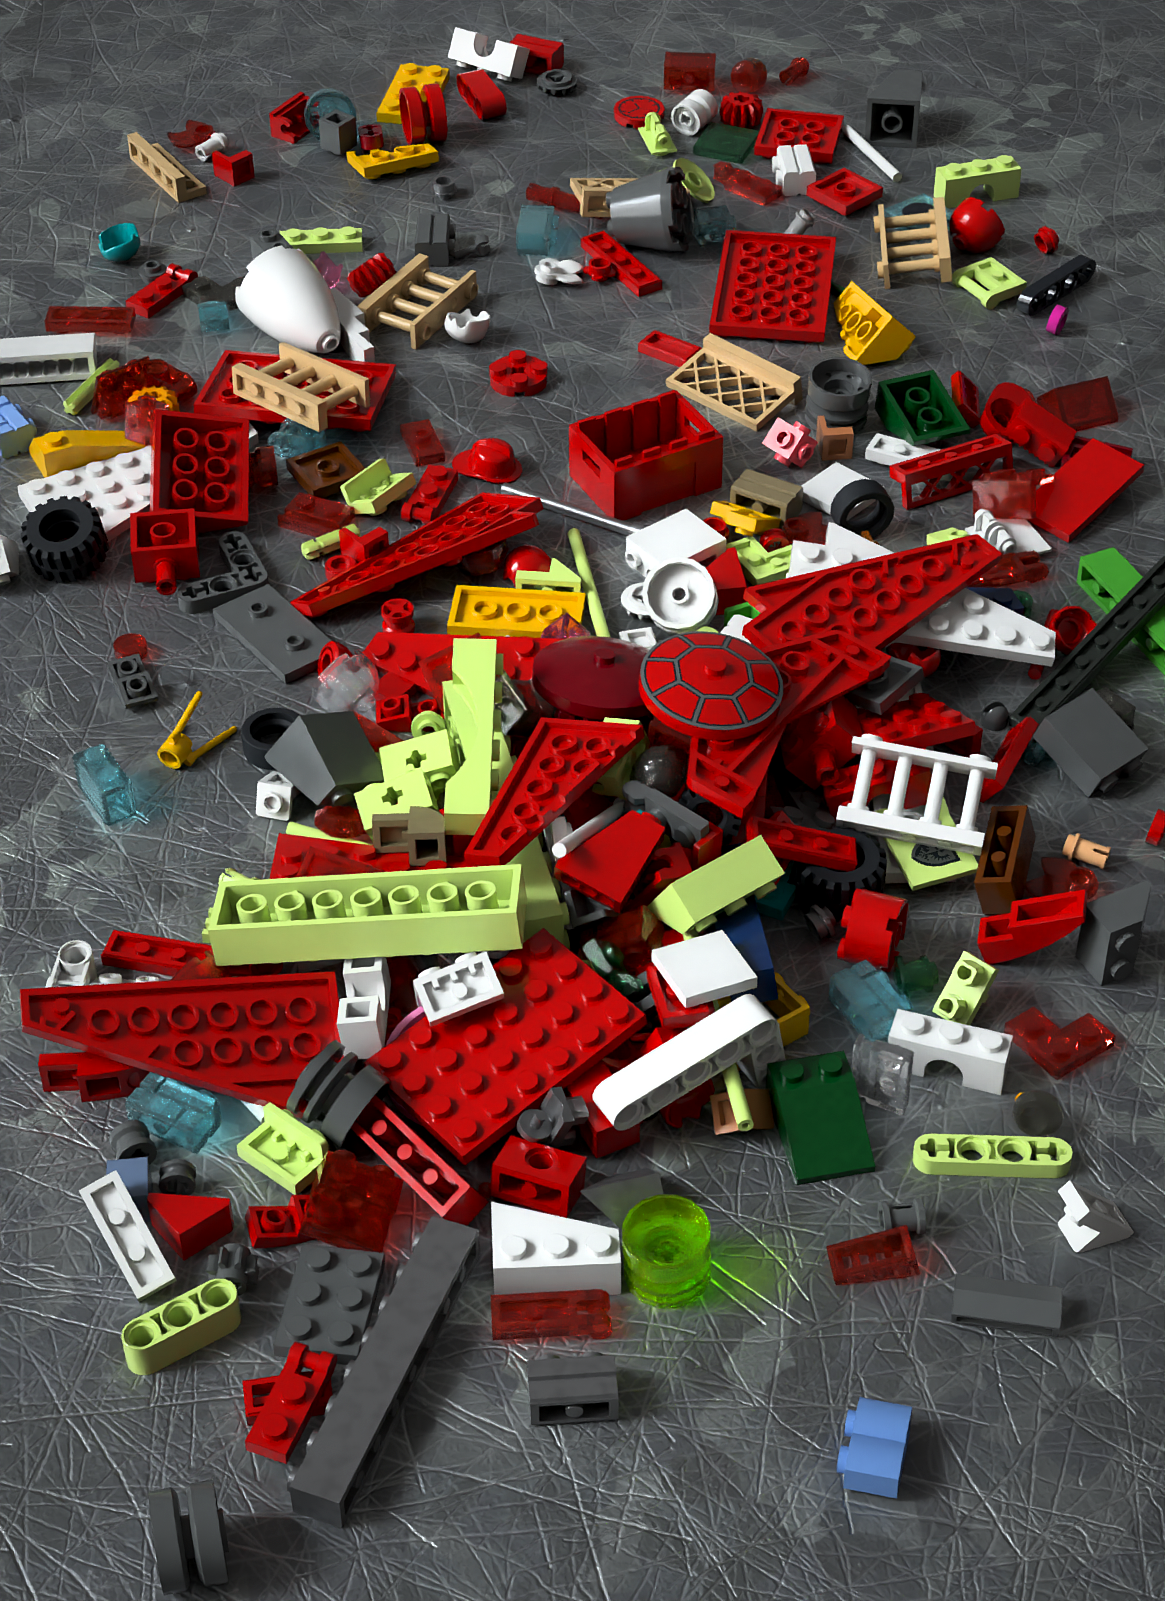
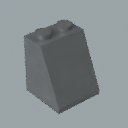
M896 69L868 95L865 140L871 146L917 147L922 71Z
M353 711L299 715L264 756L272 767L317 806L328 804L340 806L347 802H355L354 793L364 790L370 784L384 782L382 765Z

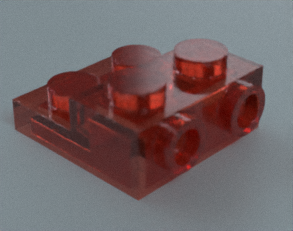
M328 1150L317 1168L299 1233L338 1248L382 1253L390 1220L397 1210L404 1180L394 1176V1171L386 1165L371 1167L358 1162L356 1156L350 1151L338 1150L332 1152Z

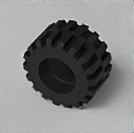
M60 496L58 500L51 498L44 505L38 504L35 506L36 511L27 514V521L23 522L21 526L23 531L21 532V539L32 567H34L38 575L43 574L44 579L51 581L55 578L57 583H63L64 580L68 579L70 582H75L78 577L82 576L84 579L90 576L89 572L99 569V562L105 561L107 557L105 552L109 550L108 539L98 511L88 501L81 502L80 498L75 496L71 499H68L67 496ZM71 537L68 540L58 542L64 538Z
M840 826L832 827L830 830L825 828L819 830L856 838L857 866L855 870L846 872L794 861L793 885H796V901L798 904L804 905V910L810 912L809 907L817 904L820 908L826 906L835 917L836 922L842 919L846 905L851 906L856 888L884 894L887 868L886 852L884 848H880V843L876 839H869L870 834L863 831L859 833L856 832V829L850 827L840 829Z

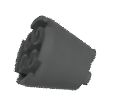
M680 167L665 168L618 186L612 192H607L606 204L611 214V220H608L607 223L609 236H615L620 244L669 252L687 251L689 245L686 243V237L692 235L693 218L690 193H687L685 186L682 184V180H685L683 170Z

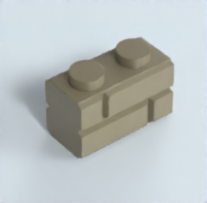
M746 469L741 474L740 479L738 478L731 486L730 503L780 518L779 527L787 529L793 522V519H796L801 513L803 487Z

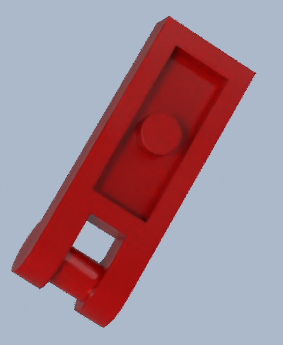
M171 263L167 267L166 273L156 278L125 301L127 311L149 319L194 287L198 280L197 272L190 269L183 270L180 265Z
M428 465L408 502H404L402 506L401 520L408 522L420 520L422 524L426 525L436 519L458 481V469L446 468L441 465Z
M297 1341L293 1343L289 1350L287 1361L245 1439L246 1451L284 1464L288 1463L333 1375L337 1363L336 1354L322 1351L319 1354L310 1351L309 1345ZM304 1367L314 1370L311 1378L300 1375Z

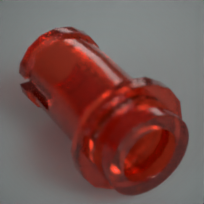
M803 57L794 58L791 65L780 72L779 78L783 84L786 82L788 86L797 78L807 75L809 70L808 61Z

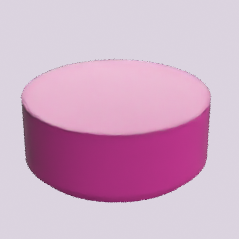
M1059 304L1055 306L1047 323V332L1057 335L1062 331L1068 317V308Z

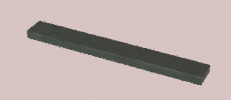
M1165 556L1147 572L1008 717L1009 726L1015 727L1026 717H1032L1039 724V727L1045 717L1074 700L1165 605Z

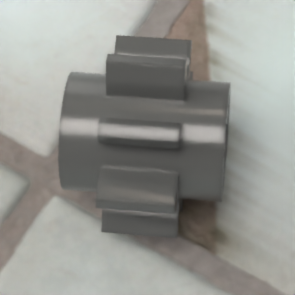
M226 1244L220 1247L219 1256L209 1254L206 1273L209 1274L208 1281L213 1279L229 1280L235 1285L238 1296L246 1292L247 1284L257 1285L260 1268L257 1266L258 1256L251 1255L249 1248L242 1244Z

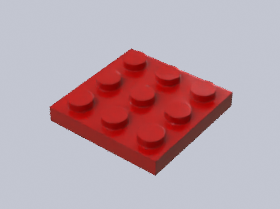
M767 108L754 146V155L772 159L773 156H777V148L779 146L791 145V147H794V145L807 144L812 161L817 164L832 163L843 128L844 115Z
M926 693L912 694L908 697L909 700L896 702L882 715L862 708H856L862 734L877 735L883 738V742L924 748L976 735L974 720L961 714L960 711L948 707L945 703L937 701Z

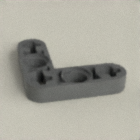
M237 531L227 532L221 535L218 540L221 558L230 573L192 582L178 589V604L182 612L196 614L212 610L269 584L267 571L244 533ZM244 562L250 563L248 565H237ZM219 589H230L224 592L217 591Z

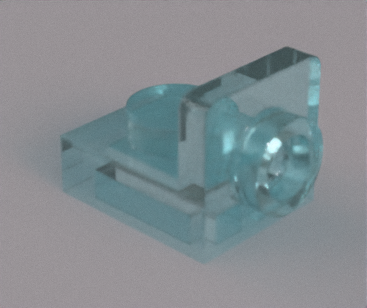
M208 301L204 304H197L201 332L230 329L225 301Z

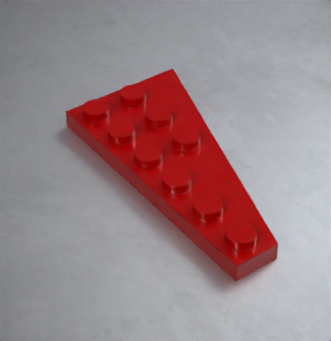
M279 833L269 879L477 866H467L465 857L447 855V863L442 860H432L427 862L425 866H410L409 852L376 853L374 845Z

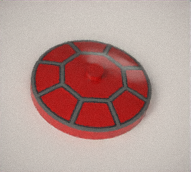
M705 631L676 634L658 642L645 655L641 664L638 681L640 696L644 704L658 720L680 733L700 739L717 741L745 738L766 728L779 712L784 689L783 680L778 668L757 647L730 635Z

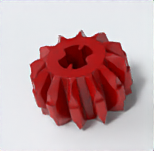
M741 91L739 93L730 92L729 95L723 96L721 107H719L720 121L724 122V126H732V129H752L760 124L763 114L762 100L759 99L758 95L750 94L749 91L746 93Z
M378 253L350 272L347 280L351 284L350 287L354 293L356 292L360 298H365L396 273V270L391 260L384 253Z

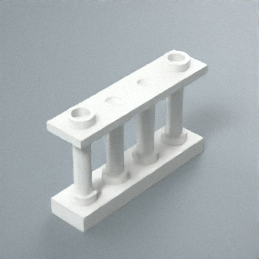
M863 734L862 737L853 736L852 753L860 754L861 760L852 803H848L847 807L839 805L836 827L840 826V829L850 827L856 829V832L859 833L863 831L874 836L978 856L981 855L985 833L978 832L975 822L984 778L995 780L998 763L991 762V758L979 754H972L968 758L883 742V738L872 734ZM876 758L897 761L888 810H884L883 814L869 811V807L866 806ZM912 764L933 768L924 817H920V820L905 818V814L902 813ZM948 771L970 775L961 822L956 824V827L941 825L942 822L938 820Z

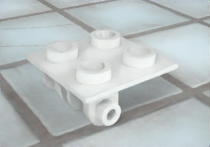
M979 509L975 513L974 526L965 528L969 535H980L1002 553L1000 562L995 566L1052 551V548L1021 513L995 520L990 510Z

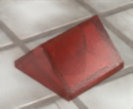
M1108 376L1057 387L1037 397L1036 402L1038 405L1076 431L1118 422V413Z

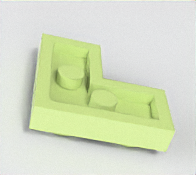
M753 536L726 544V550L736 547L743 575L753 586L785 579L786 573H789L792 545L768 553Z

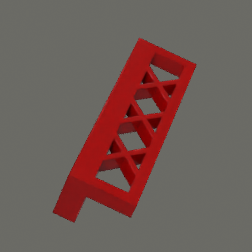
M992 434L890 465V477L901 483L902 506L908 510L1012 478V442L997 434ZM1002 458L1003 470L995 473L990 472L989 469L995 460ZM977 466L979 470L972 480L965 481L962 479L970 467ZM950 474L953 476L946 488L938 489L935 487L943 475ZM920 482L925 483L926 486L921 494L912 498L911 485Z

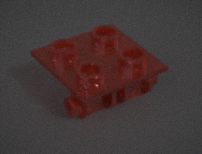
M149 356L138 360H130L124 366L114 370H106L97 376L91 413H97L101 420L106 419L107 421L128 413L129 397L133 395L134 391H141L142 387H145Z

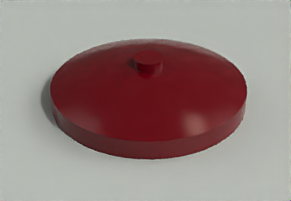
M580 636L556 641L543 648L534 659L532 683L535 690L545 701L562 711L597 720H604L605 717L635 719L651 714L640 696L638 685L641 664L649 651L647 648L616 638Z

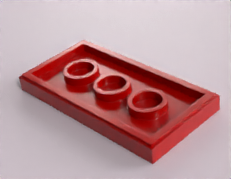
M1092 438L1018 507V514L1021 513L1029 522L1069 543L1143 473L1144 464Z

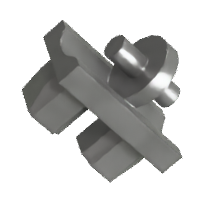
M562 1086L550 1088L538 1109H528L520 1115L517 1121V1130L529 1142H536L558 1149L559 1146L572 1145L576 1138L574 1125L585 1124L589 1117V1112L582 1096L566 1098Z

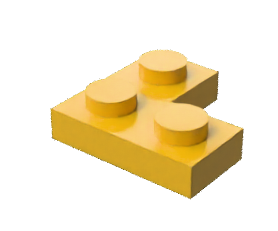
M713 501L710 514L719 516L727 525L736 526L735 532L747 536H753L754 534L762 535L769 529L779 528L781 520L780 518L727 501Z

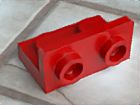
M655 965L646 967L647 981L663 1030L693 1026L715 1012L712 1001L685 1008Z

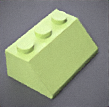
M759 835L671 883L647 906V909L652 915L681 934L693 928L700 933L717 922L716 915L725 911L730 916L747 905L745 899L755 894L759 900L777 889L774 882L785 872L762 835Z

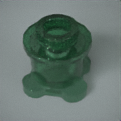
M901 955L894 956L893 979L898 988L901 1001L909 999L908 992L925 990L927 993L933 992V985L939 982L938 969L934 961L929 962L926 955L920 956L919 960L903 962Z

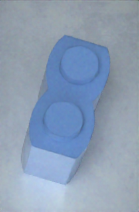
M860 1397L857 1410L848 1409L844 1436L851 1437L849 1447L840 1446L837 1462V1473L844 1474V1489L897 1499L911 1428V1406Z

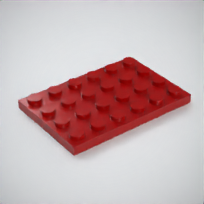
M726 230L709 333L721 337L739 336L750 339L768 338L779 341L824 342L836 237Z
M225 350L193 404L194 413L247 418L249 420L263 421L266 424L290 423L298 427L304 426L233 394L232 366L242 363L259 371L279 361V354ZM322 358L368 378L370 406L367 408L347 400L327 410L328 428L326 429L347 428L356 432L371 431L396 377V364ZM282 372L274 376V378L280 380L290 374ZM304 381L294 387L303 389L311 384ZM324 391L316 396L324 399L333 393Z
M544 928L523 943L522 949H514L493 965V969L504 992L503 999L432 1027L425 1016L363 1062L364 1067L371 1065L392 1081L387 1092L465 1166L517 1126V1121L525 1110L538 1109L550 1088L562 1086V1089H564L647 1024L645 1013Z

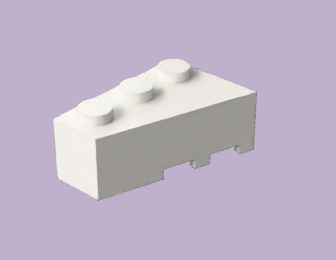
M491 1202L495 1300L621 1294L619 1229Z

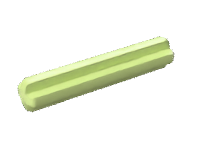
M111 358L107 359L63 402L64 411L73 416L77 415L121 371L119 361H114Z

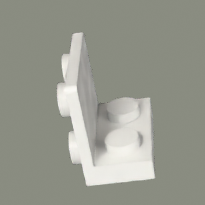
M475 952L464 954L455 960V964L442 969L440 967L426 969L418 975L419 978L413 980L418 1008L420 1006L423 1007L431 1027L504 998V992L487 952L478 955Z

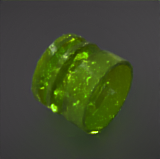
M655 1195L641 1200L629 1210L622 1224L624 1279L630 1292L642 1303L656 1308L676 1309L694 1302L705 1292L711 1280L710 1222L704 1210L692 1200L678 1195Z

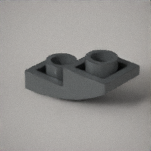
M139 654L106 662L111 681L125 709L159 700L149 671L145 670Z

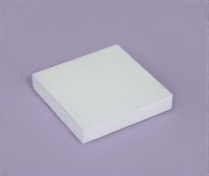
M835 462L801 485L803 487V501L831 516V503L835 495L845 485L856 480L869 478ZM865 500L857 504L849 512L847 521L876 500Z
M723 930L652 950V962L685 1008L757 988L758 977Z

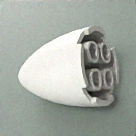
M282 245L273 247L257 256L246 267L249 272L241 286L236 287L235 298L239 310L255 326L281 343L285 342L311 353H327L336 349L341 338L338 309L325 279L312 261L299 248L285 249Z

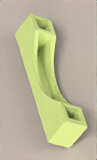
M454 638L453 689L462 697L473 714L477 726V734L469 757L459 771L446 782L444 805L445 835H475L494 799H491V791L499 790V769H492L493 761H500V739H494V732H501V710H495V703H502L503 685L502 682H496V675H503L504 654H497V639Z

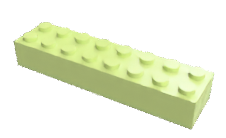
M522 864L220 882L208 926V934L216 966L522 949L527 908Z

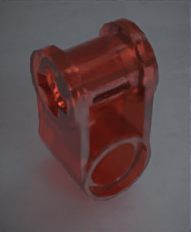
M151 359L142 365L144 387L152 388L154 385L156 388L167 387V390L175 391L178 403L186 397L191 398L197 394V385L194 379L188 373L180 371L166 361Z

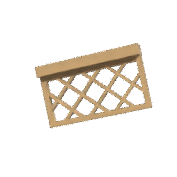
M570 178V187L581 204L580 214L582 217H611L610 209H608L606 204V193L612 192L614 188L639 178Z
M711 333L703 338V348L666 379L667 387L677 390L680 394L756 432L787 404L791 403L796 406L803 399L800 376ZM703 360H705V362H707V363L713 365V366H706V367H698V368H697V366H698ZM730 373L736 377L719 379V374ZM716 374V379L699 381L698 376ZM695 377L696 381L690 383L679 382L681 379ZM752 384L758 388L742 390V385ZM738 385L739 390L721 393V387ZM718 389V393L705 395L700 392V390ZM774 395L779 399L765 401L764 396ZM761 396L762 402L744 404V398ZM740 399L741 404L728 406L723 404L722 401ZM763 410V413L756 419L745 414L747 412Z

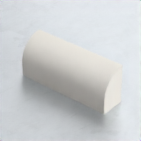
M95 332L0 339V385L83 380L89 378L97 370Z

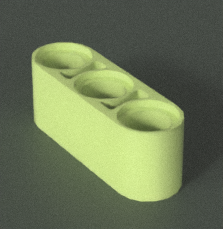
M226 1279L210 1280L126 1324L122 1330L121 1338L128 1368L138 1375L155 1373L232 1333L241 1322L238 1293L235 1285Z

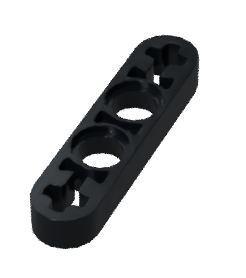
M1082 254L1078 255L1031 284L1020 294L1017 301V309L1029 316H1034L1091 279L1096 268L1095 260Z

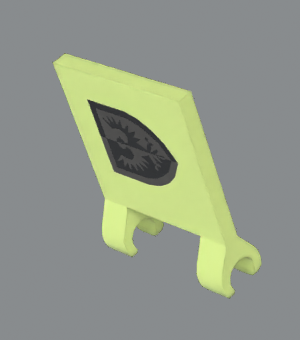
M943 797L938 820L942 822L941 825L956 827ZM888 808L879 809L875 812L883 814L884 810H888ZM883 837L912 891L977 873L978 863L973 854Z

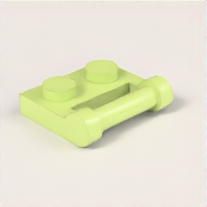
M992 257L960 268L952 274V283L955 286L966 289L981 300V304L989 310L995 308L1000 301L1021 294L1027 285L1025 280ZM972 279H975L976 281H978L981 285H983V286H985L987 289H989V291L985 290L983 287H981L979 284H977L976 282H974Z

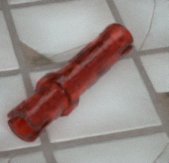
M530 183L529 187H527V200L544 203L552 209L557 207L580 214L581 204L574 194L560 191L558 187L553 186L549 188Z

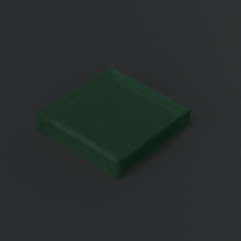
M710 122L693 145V154L742 164L754 148L759 131Z

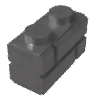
M592 1351L584 1353L580 1357L560 1358L556 1355L547 1354L540 1356L537 1360H527L531 1425L619 1419L615 1355H603L602 1353Z

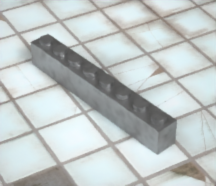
M431 1216L425 1230L417 1232L412 1246V1254L408 1262L403 1261L398 1268L395 1279L396 1285L391 1294L386 1293L382 1298L378 1319L374 1327L369 1326L366 1329L361 1341V1351L356 1361L351 1360L345 1369L342 1388L338 1395L333 1394L327 1403L325 1420L321 1428L313 1430L308 1439L306 1456L301 1466H294L289 1475L287 1491L291 1495L294 1513L343 1529L480 1256L478 1229Z

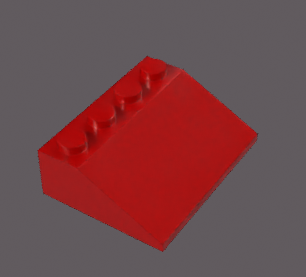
M156 409L152 427L149 512L194 508L198 534L247 525L249 419Z

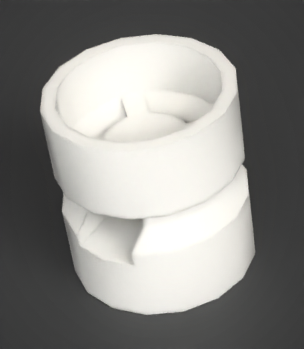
M697 89L673 108L671 120L674 127L681 134L687 136L694 135L716 116L718 112L716 99L706 90Z

